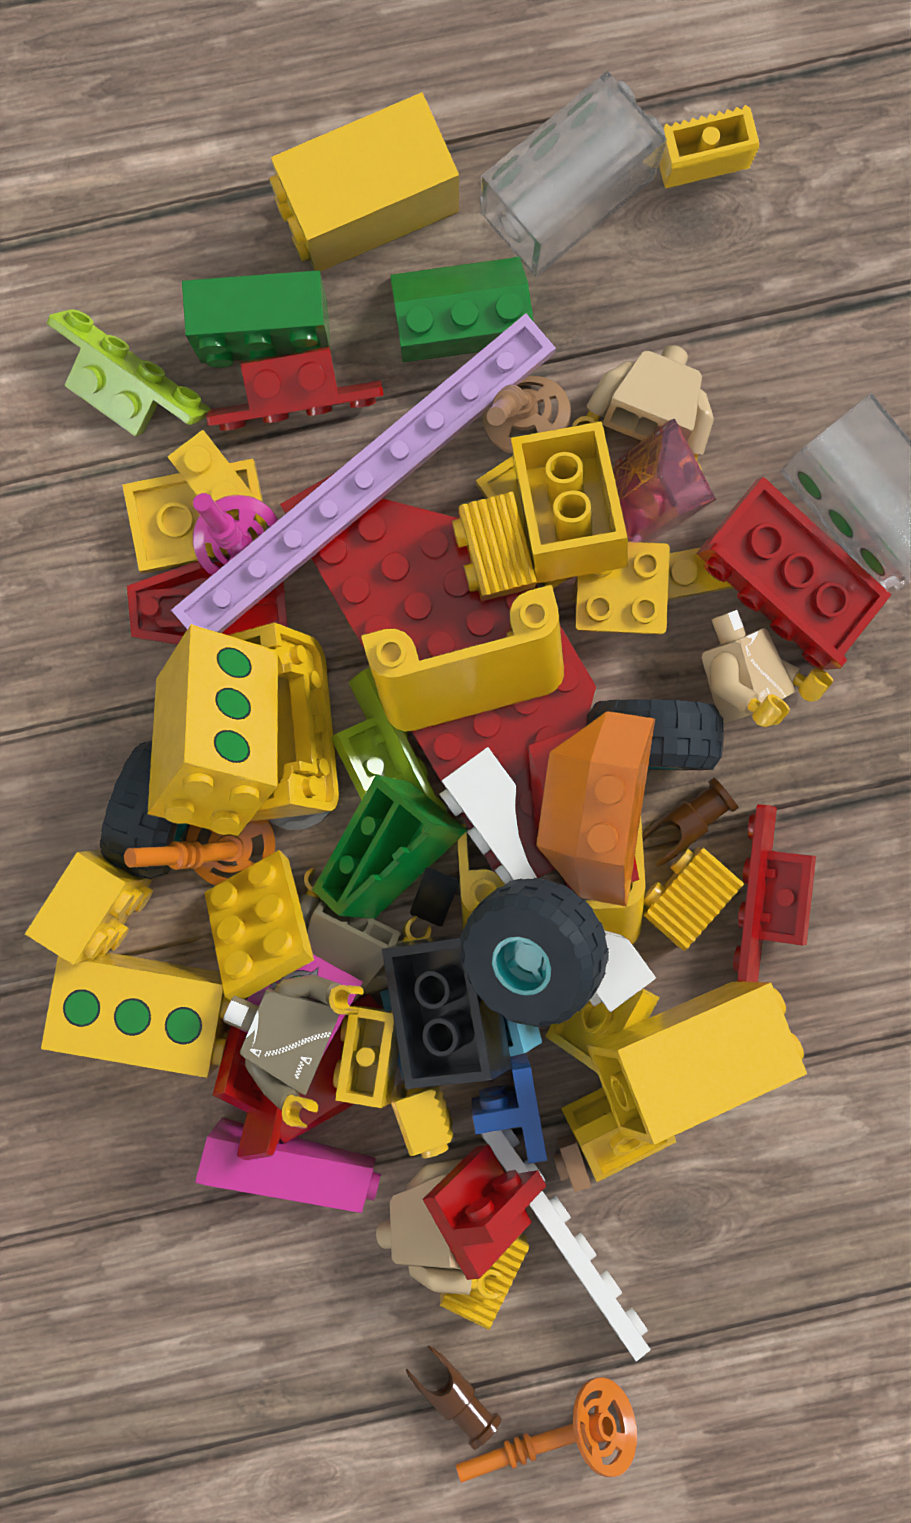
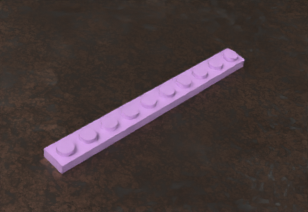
M524 314L171 611L187 629L192 624L222 633L491 408L494 397L503 387L507 385L517 386L553 356L556 350L555 346L531 318Z

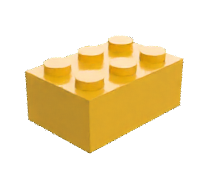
M602 421L511 438L515 474L537 583L628 567V537Z
M101 850L77 852L25 935L72 965L87 959L93 960L100 954L105 955L109 949L115 951L129 931V928L124 925L133 911L139 913L149 901L153 893L149 885L154 878L147 879L135 876L114 866L101 854Z

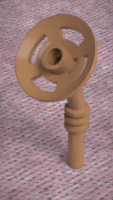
M528 376L517 386L507 385L496 394L493 406L483 413V424L486 434L496 447L513 454L511 437H508L513 428L517 430L535 428L537 433L568 428L571 418L570 402L565 391L554 381L540 376ZM537 385L541 386L538 391L532 389L522 390L519 386ZM556 398L558 401V414L552 424L549 422L552 414L550 400ZM544 402V411L540 416L538 403Z

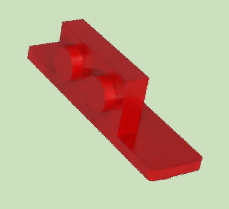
M330 347L243 361L240 366L248 403L211 409L206 415L208 426L219 425L221 431L244 427L246 425L245 420L262 417L263 423L283 421L289 418L288 412L306 409V414L312 416L331 412L333 410L332 405L349 402L350 408L366 407L376 403L375 397L384 395L382 382L377 380L337 387Z
M757 804L756 813L750 815L748 822V838L753 840L751 857L746 858L743 867V881L745 884H748L746 902L743 901L738 912V926L743 928L741 946H737L733 958V970L738 973L737 982H758L763 940L801 946L807 945L816 856L772 851L777 808L770 805Z
M230 1025L212 1096L247 1112L237 1157L243 1160L271 1157L274 1155L276 1145L280 1139V1128L283 1119L282 1110L263 1094L245 1067L246 1058L240 1054V1050L247 1033Z

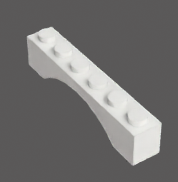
M487 747L441 781L446 789L440 793V796L455 816L462 812L465 813L474 826L467 833L483 855L492 850L502 864L495 871L504 884L520 878H537L527 861L518 835L515 813L516 785ZM605 931L607 948H609V961L605 969L606 974L590 1002L594 1007L602 1002L611 1012L655 980L656 977L627 938L620 934Z

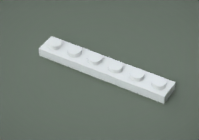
M511 1129L481 1134L506 1172L510 1170H516L518 1173L539 1171L534 1163L529 1164L528 1159L522 1162L514 1150V1147L520 1144ZM542 1191L529 1204L530 1208L626 1349L636 1361L650 1351V1348L642 1338V1335L648 1332L647 1328L633 1308L625 1312L616 1298L622 1294V1291L607 1270L599 1275L590 1261L597 1256L582 1233L573 1237L565 1225V1222L571 1219L556 1195L548 1200Z

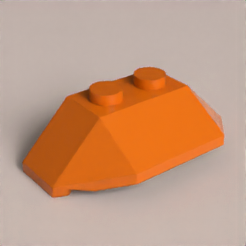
M607 711L549 753L536 846L580 898L620 906H627L655 718Z

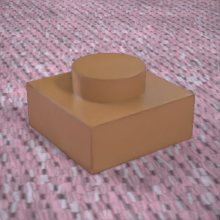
M574 1134L558 1138L557 1141L561 1152L554 1154L553 1158L561 1181L570 1179L574 1193L592 1187Z

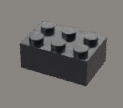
M461 934L406 941L382 949L405 1089L493 1080L512 1068L504 1018L501 1014L494 1012L486 1006L479 995H476L462 968L460 958Z

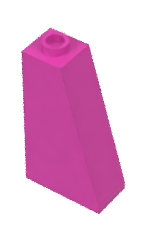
M221 1118L207 1136L195 1183L362 1213L365 1199L375 1200L381 1174L373 1172L376 1160L374 1157L298 1137L287 1143H284L280 1138L276 1145L275 1153L271 1157L243 1160L237 1157L244 1123Z

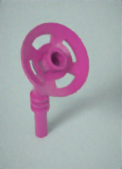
M207 493L198 494L193 500V506L200 514L193 530V547L196 557L202 567L213 575L221 568L208 556L205 543H212L215 556L225 565L253 542L248 531L249 526L257 532L258 536L264 533L261 525L253 519L255 514L261 516L269 528L278 521V518L269 506L250 496L230 495L214 501ZM238 509L239 520H234L226 511ZM219 546L227 549L231 556L229 559L223 555Z

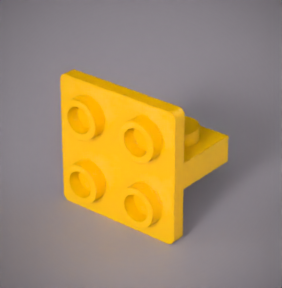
M628 542V567L577 576L573 584V602H576L575 629L588 632L664 634L667 629L669 545L666 543Z

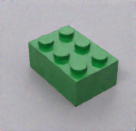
M320 270L182 281L185 335L201 363H207L210 367L223 368L233 365V361L255 360L330 347L331 351L328 302Z

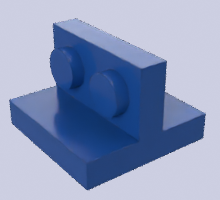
M527 1053L510 1056L515 1090L506 1092L505 1086H494L480 1090L479 1097L471 1098L475 1133L477 1135L522 1127L529 1164L547 1161L532 1071Z

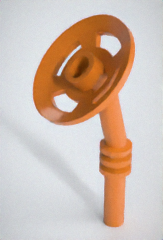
M268 819L250 821L238 836L218 834L208 829L212 832L208 844H200L197 839L202 827L190 825L186 841H173L166 847L128 848L124 854V861L128 867L169 865L170 868L175 870L191 868L205 881L216 886L229 879V877H222L211 872L213 867L227 873L243 871L255 864L249 860L253 849L252 838L260 834L263 836L264 851L262 860L275 852V834ZM219 860H223V861H225V862H233V861H236L237 865H224V864H222V863H220V862H218V861H219Z
M604 1377L591 1379L581 1387L577 1394L572 1424L531 1437L528 1433L523 1434V1440H520L518 1436L514 1437L512 1444L509 1440L504 1441V1447L455 1464L460 1482L463 1483L508 1465L512 1469L517 1468V1462L525 1465L527 1464V1458L533 1462L536 1461V1455L573 1443H577L584 1461L596 1474L603 1477L620 1476L630 1467L636 1452L637 1427L634 1412L626 1394L614 1381ZM598 1391L597 1398L589 1399L583 1404L591 1392ZM611 1402L619 1417L621 1433L616 1432L615 1419L607 1409ZM595 1406L594 1413L588 1414V1411ZM607 1442L605 1447L599 1450L598 1443ZM616 1449L618 1453L611 1463L604 1465L601 1458L610 1456Z

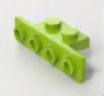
M70 309L49 315L46 323L81 348L64 386L135 437L145 432L158 404L189 425L206 419V415L211 409L201 402V397L195 391L184 386H178L165 376V372L161 367L153 362L140 359L129 351V346L126 342L118 337L107 335L94 326L93 320L85 313Z
M367 668L361 671L349 681V685L367 720L331 737L361 800L375 775L411 782L447 812L445 805L435 796L427 780V770L424 763L415 756L407 740V731L396 729L389 723L384 713L371 669Z

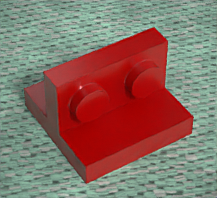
M485 1144L476 1146L422 1200L466 1279L473 1280L480 1279L532 1223L525 1209L547 1185L538 1170L518 1173L516 1170L504 1172L490 1145Z

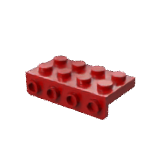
M765 477L756 479L696 553L706 562L704 568L711 576L721 582L727 581L739 592L737 597L741 603L755 612L760 611L771 621V629L781 638L787 641H794L804 650L802 653L803 658L819 670L841 669L847 662L844 656L845 653L892 595Z

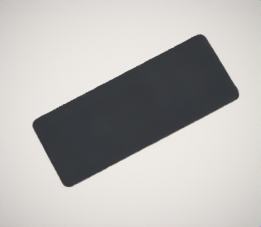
M426 867L410 914L442 927L460 881Z

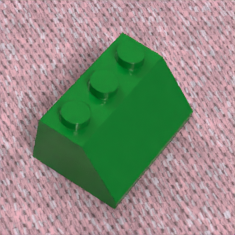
M520 257L390 275L403 363L477 353L483 350L524 314H527L534 322L529 285Z

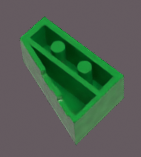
M375 775L312 891L338 916L375 919L425 871L426 867H430L468 830L411 782Z

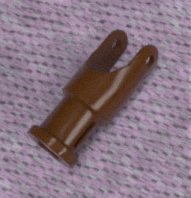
M715 777L708 781L709 787L689 802L683 800L642 833L644 841L661 827L669 825L677 827L682 832V838L678 846L656 863L657 867L674 859L709 832L708 826L728 810L734 812L739 808L731 795Z
M428 1345L427 1347L446 1366L449 1380L445 1387L438 1391H431L426 1389L408 1369H406V1373L414 1386L447 1421L452 1419L470 1438L468 1444L472 1449L476 1450L485 1444L496 1432L502 1418L498 1413L491 1414L475 1397L474 1387L443 1354Z

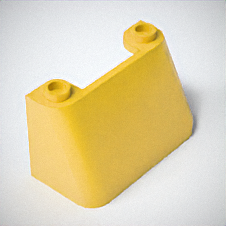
M552 585L527 591L516 598L509 613L512 631L506 634V638L421 661L418 659L412 639L403 631L384 629L362 635L369 666L389 723L402 731H415L542 697L554 692L562 683L564 664L558 606Z
M277 623L228 635L278 651L277 788L250 821L312 815L334 810L339 800L335 749L331 739L333 737L327 666L321 645L312 636Z

